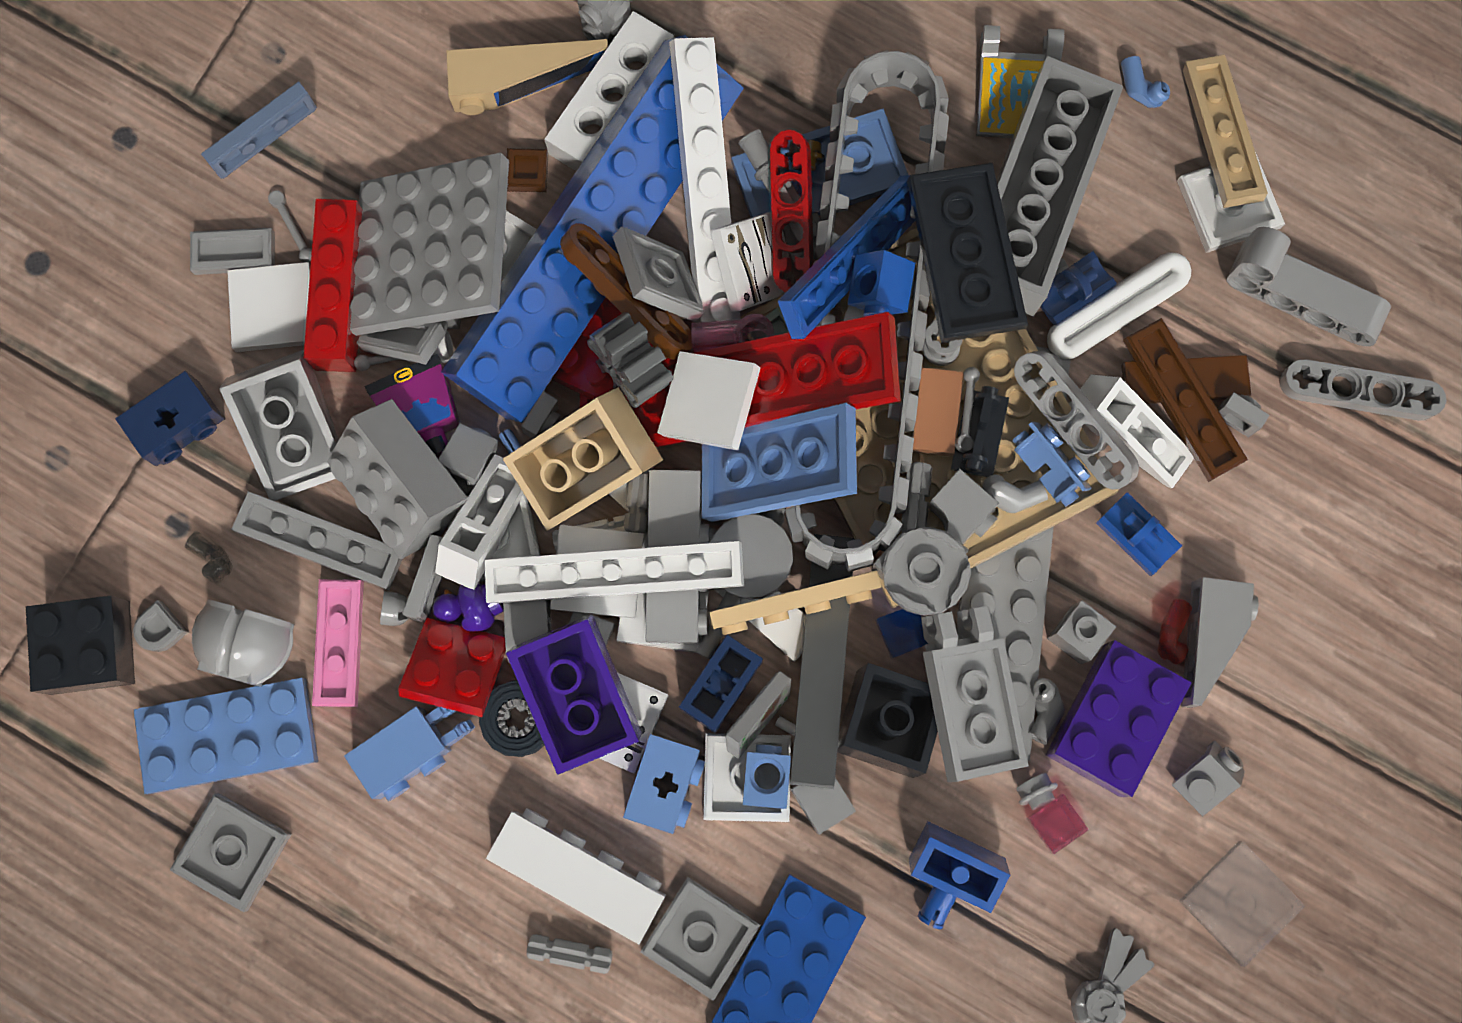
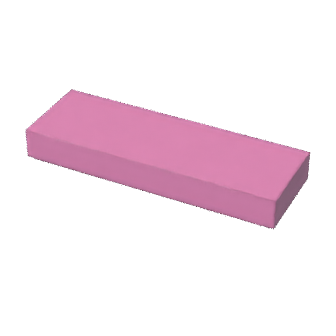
M319 579L312 706L358 707L364 582L362 580Z

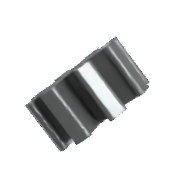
M623 312L589 335L590 339L587 340L589 348L599 357L596 363L601 372L609 373L612 377L613 388L619 387L623 395H626L629 400V404L636 408L670 385L669 382L673 380V375L661 363L666 359L658 346L656 348L651 347L648 343V331L640 322L634 324L630 314Z

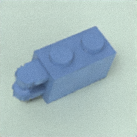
M416 706L344 755L371 799L386 797L388 801H391L410 788L407 781L422 772L425 777L446 763L443 756L452 751L450 746L474 730L475 726L472 721H462L442 736L436 724L456 711L437 707L428 714L424 708Z

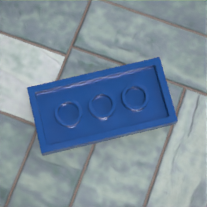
M789 874L711 1023H812L866 917Z

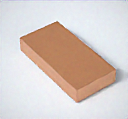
M922 367L918 390L917 416L913 432V452L954 456L964 372Z

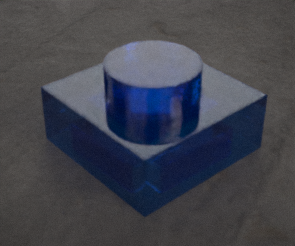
M902 608L875 620L891 659L929 645L924 639L922 619L919 614L908 612Z

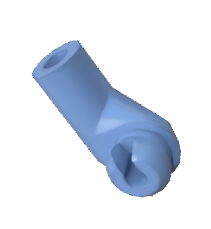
M1131 56L1121 61L1125 88L1129 97L1148 108L1160 107L1163 102L1169 99L1170 88L1165 82L1155 81L1152 83L1144 78L1141 58L1139 56Z

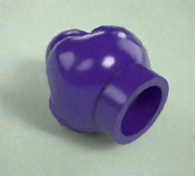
M478 582L474 590L460 584L458 595H454L451 591L445 589L444 594L437 597L434 601L433 612L436 618L442 622H452L459 618L462 613L464 619L461 624L465 630L470 632L486 631L493 624L495 616L504 612L503 603H486L485 583L481 584Z

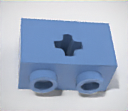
M650 734L623 818L674 834L676 826L685 828L692 806L691 802L685 801L690 784L698 786L705 765V761L698 759L700 750ZM667 772L673 774L672 782L678 784V790L676 793L669 792L665 799L659 797L660 788L655 786V781L657 778L664 779Z

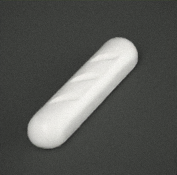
M1166 253L1153 260L1057 325H1053L1047 334L1049 350L1053 355L1061 359L1070 360L1078 357L1185 287L1191 277L1189 261L1179 253Z

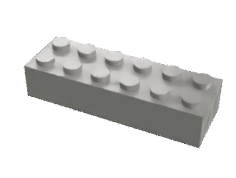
M1049 56L1046 57L1033 82L996 179L1025 312L1032 316L1035 315L1048 296L1123 86Z

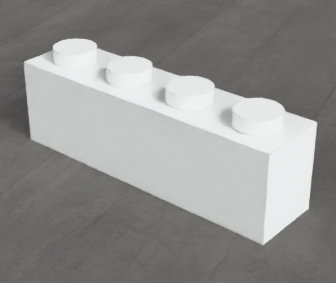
M528 808L525 809L523 814L511 812L486 859L633 942L640 944L666 896L665 893L659 891L662 883L641 871L634 877L621 870L624 862L606 851L601 850L598 856L583 848L586 843L584 839L566 829H563L561 835L546 828L549 820Z

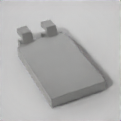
M988 606L957 612L959 631L964 639H958L952 611L921 617L924 639L929 643V645H925L926 652H923L947 782H958L1029 766L1004 638L993 640L994 630Z

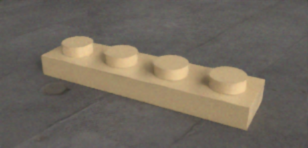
M1220 55L1186 61L1183 68L1184 77L1223 208L1264 201L1268 192L1226 56Z
M872 571L707 613L711 629L721 627L722 634L727 635L747 630L746 621L763 617L764 625L790 619L789 610L804 607L807 615L831 609L829 600L846 596L847 604L871 599V590L881 588L878 571Z

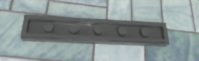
M814 534V537H816L818 540L823 536L819 534ZM826 535L835 540L833 547L839 549L848 548L847 542L855 540L850 537ZM811 561L809 587L852 577L853 571L848 572L845 565L832 564L827 570ZM846 596L829 600L831 609L806 615L790 785L834 789L850 604H847Z

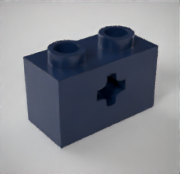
M184 371L116 417L115 420L140 456L157 467L159 464L165 465L176 460L182 454V449L194 440H203L212 435L217 429L216 425L225 420V418L199 381L187 371ZM172 418L176 424L173 428H171L173 425L170 421Z
M727 635L679 705L680 710L716 733L761 666L763 658Z

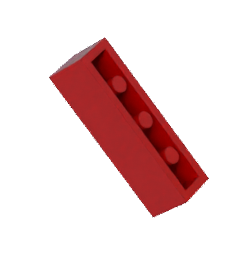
M316 199L303 356L315 371L356 372L354 360L358 354L357 341L359 335H354L350 330L352 313L350 305L354 295L356 276L354 266L358 258L360 238L358 237V228L362 221L363 212L357 200Z

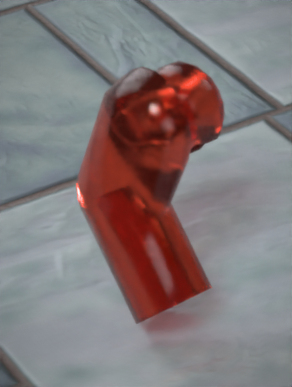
M1174 599L1161 624L1157 648L1159 656L1164 661L1168 659L1175 665L1181 664L1188 653L1187 645L1179 642L1178 639L1190 616L1192 606L1182 599Z

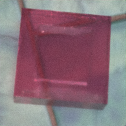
M1064 794L1058 795L1053 801L1027 817V820L1051 854H1056L1089 830Z

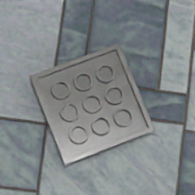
M502 153L361 182L359 204L363 212L362 221L358 228V237L360 238L358 258L354 266V273L356 275L354 295L350 305L352 312L350 330L354 335L499 312L509 160Z

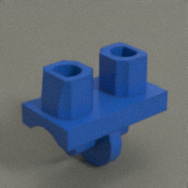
M1128 492L1096 522L1150 577L1183 546L1159 523L1160 521L1154 515L1152 516Z

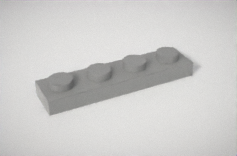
M249 491L231 529L236 533L390 591L403 560H400L393 549L381 541Z

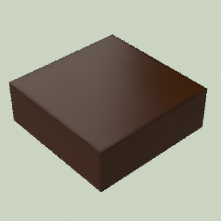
M507 148L506 158L509 160L507 192H547V149Z

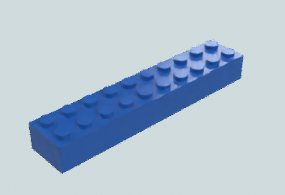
M682 35V36H678V37H675V38H688V37H687L686 35ZM675 38L665 40L501 282L499 312L478 316L441 371L442 374L505 419L523 423L605 299V296L595 289L593 283L565 258L560 245L561 237L573 224H585L595 230L619 255L613 235L621 227H626L646 236L683 181L669 43ZM717 64L721 117L723 121L744 87Z

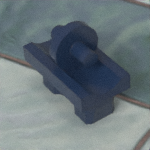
M1092 251L1054 277L1048 296L1040 308L1052 324L1057 325L1114 288L1117 283L1104 270L1098 257Z

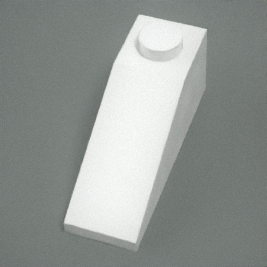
M1091 374L1080 390L1135 455L1139 467L1166 487L1173 488L1194 459L1187 446L1120 377ZM1085 424L1093 433L1099 436V432L1094 426Z
M496 454L493 456L438 546L435 573L473 590L485 572V560L493 558L523 495V491L503 461V457Z

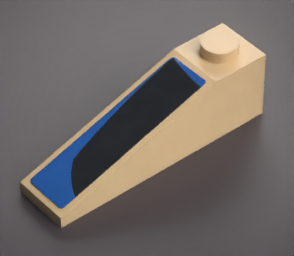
M607 39L446 50L448 96L454 111L466 115H478L483 113L484 110L498 109L590 73L608 48Z

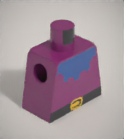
M438 354L431 356L427 364H412L364 387L376 406L392 399L439 459L449 442L445 433L457 428L460 420L449 378L441 373L445 365Z

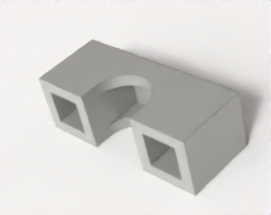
M959 469L931 500L928 509L942 521L944 530L960 541L967 554L969 549L964 546L966 541L974 533L981 538L998 519L992 513L999 502ZM887 550L872 567V571H878V575L882 580V567Z

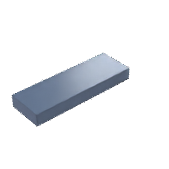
M298 81L202 152L201 155L221 179H224L313 113L317 107L306 89Z

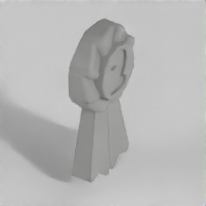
M1117 928L1111 930L1098 979L1082 982L1071 998V1008L1076 1023H1121L1126 1017L1123 992L1155 965L1152 961L1146 960L1143 949L1134 950L1125 961L1134 940L1133 936H1123Z

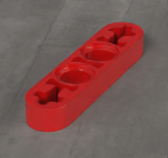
M795 130L781 131L774 137L770 146L773 277L777 287L785 293L792 287L790 281L784 280V273L790 272L792 267L791 258H782L783 251L788 253L804 251V258L795 256V267L797 270L803 271L804 274L814 263L811 149L807 139ZM788 140H792L795 145L801 147L800 152L793 154V167L796 169L802 168L801 174L795 172L780 174L781 168L789 170V159L784 154H781V148L788 147ZM788 181H798L802 186V196L795 203H785L781 197L783 185ZM797 222L803 228V238L796 245H787L782 239V231L787 224Z

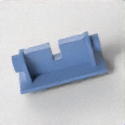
M1031 422L1028 425L1034 433L1029 435L1025 430L1012 440L1017 446L1014 451L1033 473L1045 464L1049 466L1051 470L1039 478V481L1042 482L1056 503L1061 501L1067 507L1079 498V495L1075 492L1078 487L1082 491L1092 489L1086 481L1091 475L1075 456L1069 460L1059 446L1064 442L1048 423L1042 427L1038 422Z

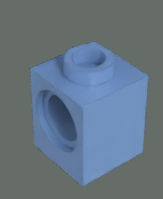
M756 745V753L747 752L743 805L787 809L791 756L782 755L781 746ZM771 764L777 768L779 781L774 788L763 789L756 784L754 772L758 766Z

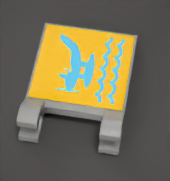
M984 25L983 32L980 35V76L976 136L1013 137L1033 82L1046 57L1049 56L1061 61L1064 46L1063 29H1048L1047 36L1043 38V54L999 52L1000 26Z

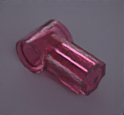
M761 314L746 315L740 320L692 323L693 353L746 342L745 338L747 335L755 330L765 332L767 337L775 336L773 325L767 317Z

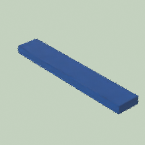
M909 175L900 176L778 300L791 339H805L850 291L856 255L880 250L887 251L916 221L910 217L912 201L907 182Z

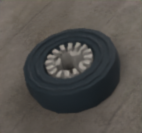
M513 680L500 684L492 690L483 717H479L483 738L491 748L505 756L524 757L536 753L545 746L518 681ZM515 707L520 712L528 711L529 717L524 720L526 727L523 730H520L517 726L509 727L507 721L512 718L510 710Z

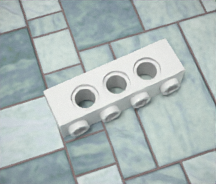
M633 11L544 140L549 155L577 171L665 40L674 38V35ZM635 61L645 64L644 67L638 70L629 69L627 66ZM611 93L623 95L622 99L616 102H610L605 99ZM591 124L602 127L595 134L583 132L584 128Z

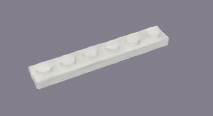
M734 541L485 560L486 603L494 604L744 586L742 543Z

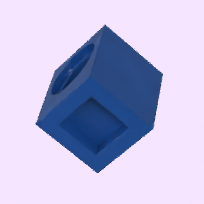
M886 250L856 255L848 305L864 310V316L889 312L891 315L908 312L916 263Z

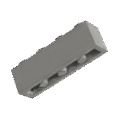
M649 470L648 548L709 543V524H701V471ZM708 589L647 593L646 642L699 644V635H707V609H699L700 592H708Z

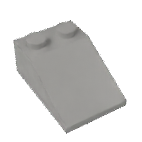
M304 350L227 377L219 388L269 499L273 501L336 479L327 460L339 439L313 368L303 358Z

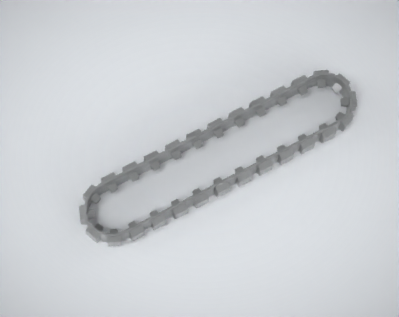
M882 51L864 56V60L856 68H849L837 87V104H834L832 108L830 143H828L825 182L823 183L821 197V222H818L816 238L817 260L842 236L834 233L836 213L848 211L849 197L839 194L841 174L853 172L854 158L843 155L845 137L857 134L859 120L849 117L853 105L856 102L863 103L868 92L879 87L895 86L909 90L918 97L921 109H928L931 117V124L920 126L919 140L929 143L930 150L928 163L917 164L915 174L943 170L949 116L946 114L949 98L942 77L934 75L929 67V62L909 52ZM911 205L910 217L915 219L913 206ZM920 241L907 243L906 257L916 260L917 268L910 295V300H913L911 321L898 323L897 330L898 337L908 340L906 362L898 363L899 379L904 381L902 402L889 404L888 418L899 421L897 444L884 446L883 459L895 463L893 485L880 487L879 501L890 504L887 523L874 521L869 530L876 537L874 540L864 545L860 538L847 542L848 548L839 549L833 547L834 539L824 534L818 540L808 531L817 526L813 513L800 514L801 505L785 510L792 541H803L806 547L805 558L827 570L832 564L845 565L848 572L873 566V556L879 550L885 552L890 548L902 529L903 524L894 515L905 513L907 507L909 480L899 477L902 472H909L912 462L914 438L904 435V432L914 431L919 396L909 392L919 389L923 355L914 351L923 350L927 314L921 311L927 310L930 296V287ZM827 314L816 327L835 323V316Z

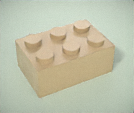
M618 387L589 402L504 457L503 461L548 531L663 461V458Z

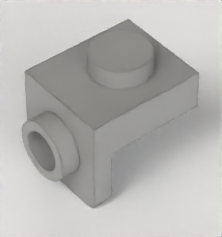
M1213 741L1208 745L1203 756L1173 780L1172 786L1203 817L1241 786L1245 773L1242 768L1243 763L1229 747L1222 748L1216 741Z

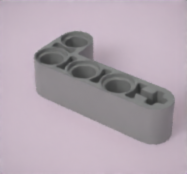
M1258 227L1243 242L1226 280L1232 288L1351 343L1361 346L1375 345L1391 309V305L1386 299L1286 254L1291 240L1279 230L1269 227Z

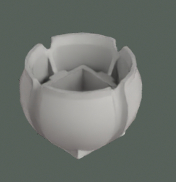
M207 600L206 605L197 615L192 628V646L194 655L199 663L197 670L262 687V683L281 670L290 657L295 624L247 609L241 611L235 609L233 605Z

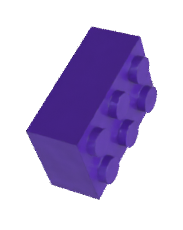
M593 614L513 646L506 652L557 775L639 742L642 731Z
M1116 640L1106 643L1100 650L1045 755L1119 797H1133L1192 682Z

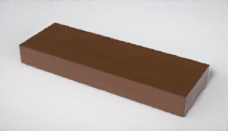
M1247 355L1186 358L1211 400H1225L1232 393L1251 396ZM1135 361L1124 362L1121 365L1123 381L1146 404L1160 403Z

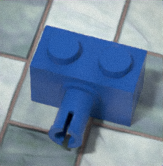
M928 821L909 857L911 876L933 886L917 916L928 926L931 920H933L932 927L939 930L943 928L956 898H960L992 913L1011 875L1005 857Z

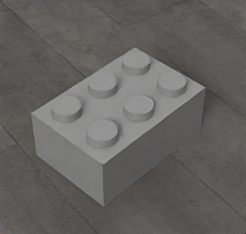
M392 399L353 416L327 460L334 477L344 484L355 499L359 510L368 516L380 532L383 542L393 549L400 560L426 547L430 534L441 537L468 498Z

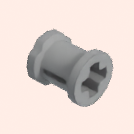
M935 319L926 329L923 353L925 358L934 365H949L958 357L963 339L948 341L946 343H949V346L941 348L940 342L936 341L940 334L937 320Z

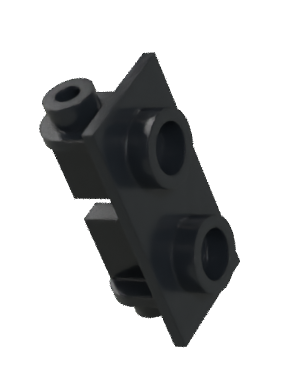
M982 386L981 392L974 390L969 434L974 441V445L971 450L965 453L959 452L955 447L951 470L958 471L961 469L964 473L986 478L994 474L1009 397L998 395L999 390L997 388ZM963 414L961 418L958 437L961 436Z

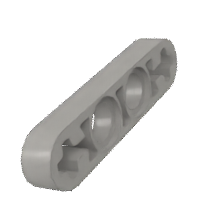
M1041 350L1021 356L1014 368L1018 384L1099 483L1113 490L1120 489L1133 482L1139 471V464L1135 455L1054 357L1048 352ZM1039 362L1043 368L1039 372L1040 376L1033 379L1029 374L1033 369L1031 364ZM1057 381L1058 384L1047 389L1045 393L1041 391L1042 388L1048 386V382ZM1059 391L1067 393L1072 400V409L1069 414L1059 413L1053 405V398ZM1084 424L1092 425L1098 430L1100 439L1096 447L1086 446L1080 439V430ZM1108 445L1112 448L1111 451L1105 453V456L1099 459L1095 457L1096 453L1106 449ZM1121 461L1125 466L1121 470L1122 475L1119 474L1113 477L1109 472L1113 467L1112 462Z
M1307 359L1293 362L1280 376V387L1289 398L1411 420H1427L1439 414L1446 404V394L1438 383L1414 377ZM1302 371L1304 379L1317 381L1324 374L1321 384L1308 383L1303 388H1299V381L1292 378ZM1341 376L1352 385L1350 396L1341 397L1334 392L1332 388L1334 377ZM1382 383L1391 389L1393 398L1389 404L1380 403L1375 399L1373 395L1375 384ZM1423 392L1425 393V399L1432 402L1430 406L1424 409L1423 403L1419 400L1409 399L1402 403L1404 397L1413 398Z

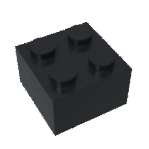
M110 595L25 606L30 692L56 695L135 684L130 601Z
M870 663L865 664L856 671L839 729L837 753L911 778L926 774L938 733L929 683Z

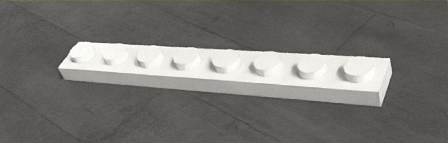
M714 37L675 38L669 43L691 272L704 308V314L696 321L699 351L742 343L743 340L740 311H730L710 230L732 224Z

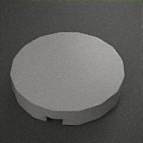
M757 514L739 516L725 522L713 535L711 543L734 541L742 543L744 586L726 587L723 589L730 595L744 599H762L778 591L789 578L793 564L792 544L785 530L772 519Z
M923 527L911 530L896 538L886 552L882 574L884 587L896 604L908 612L925 616L942 613L956 605L967 590L971 569L968 556L959 540L944 530Z

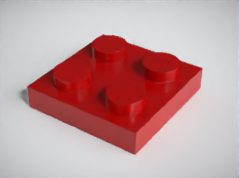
M426 618L399 685V697L483 717L506 653L505 637L482 631L470 632L462 626Z

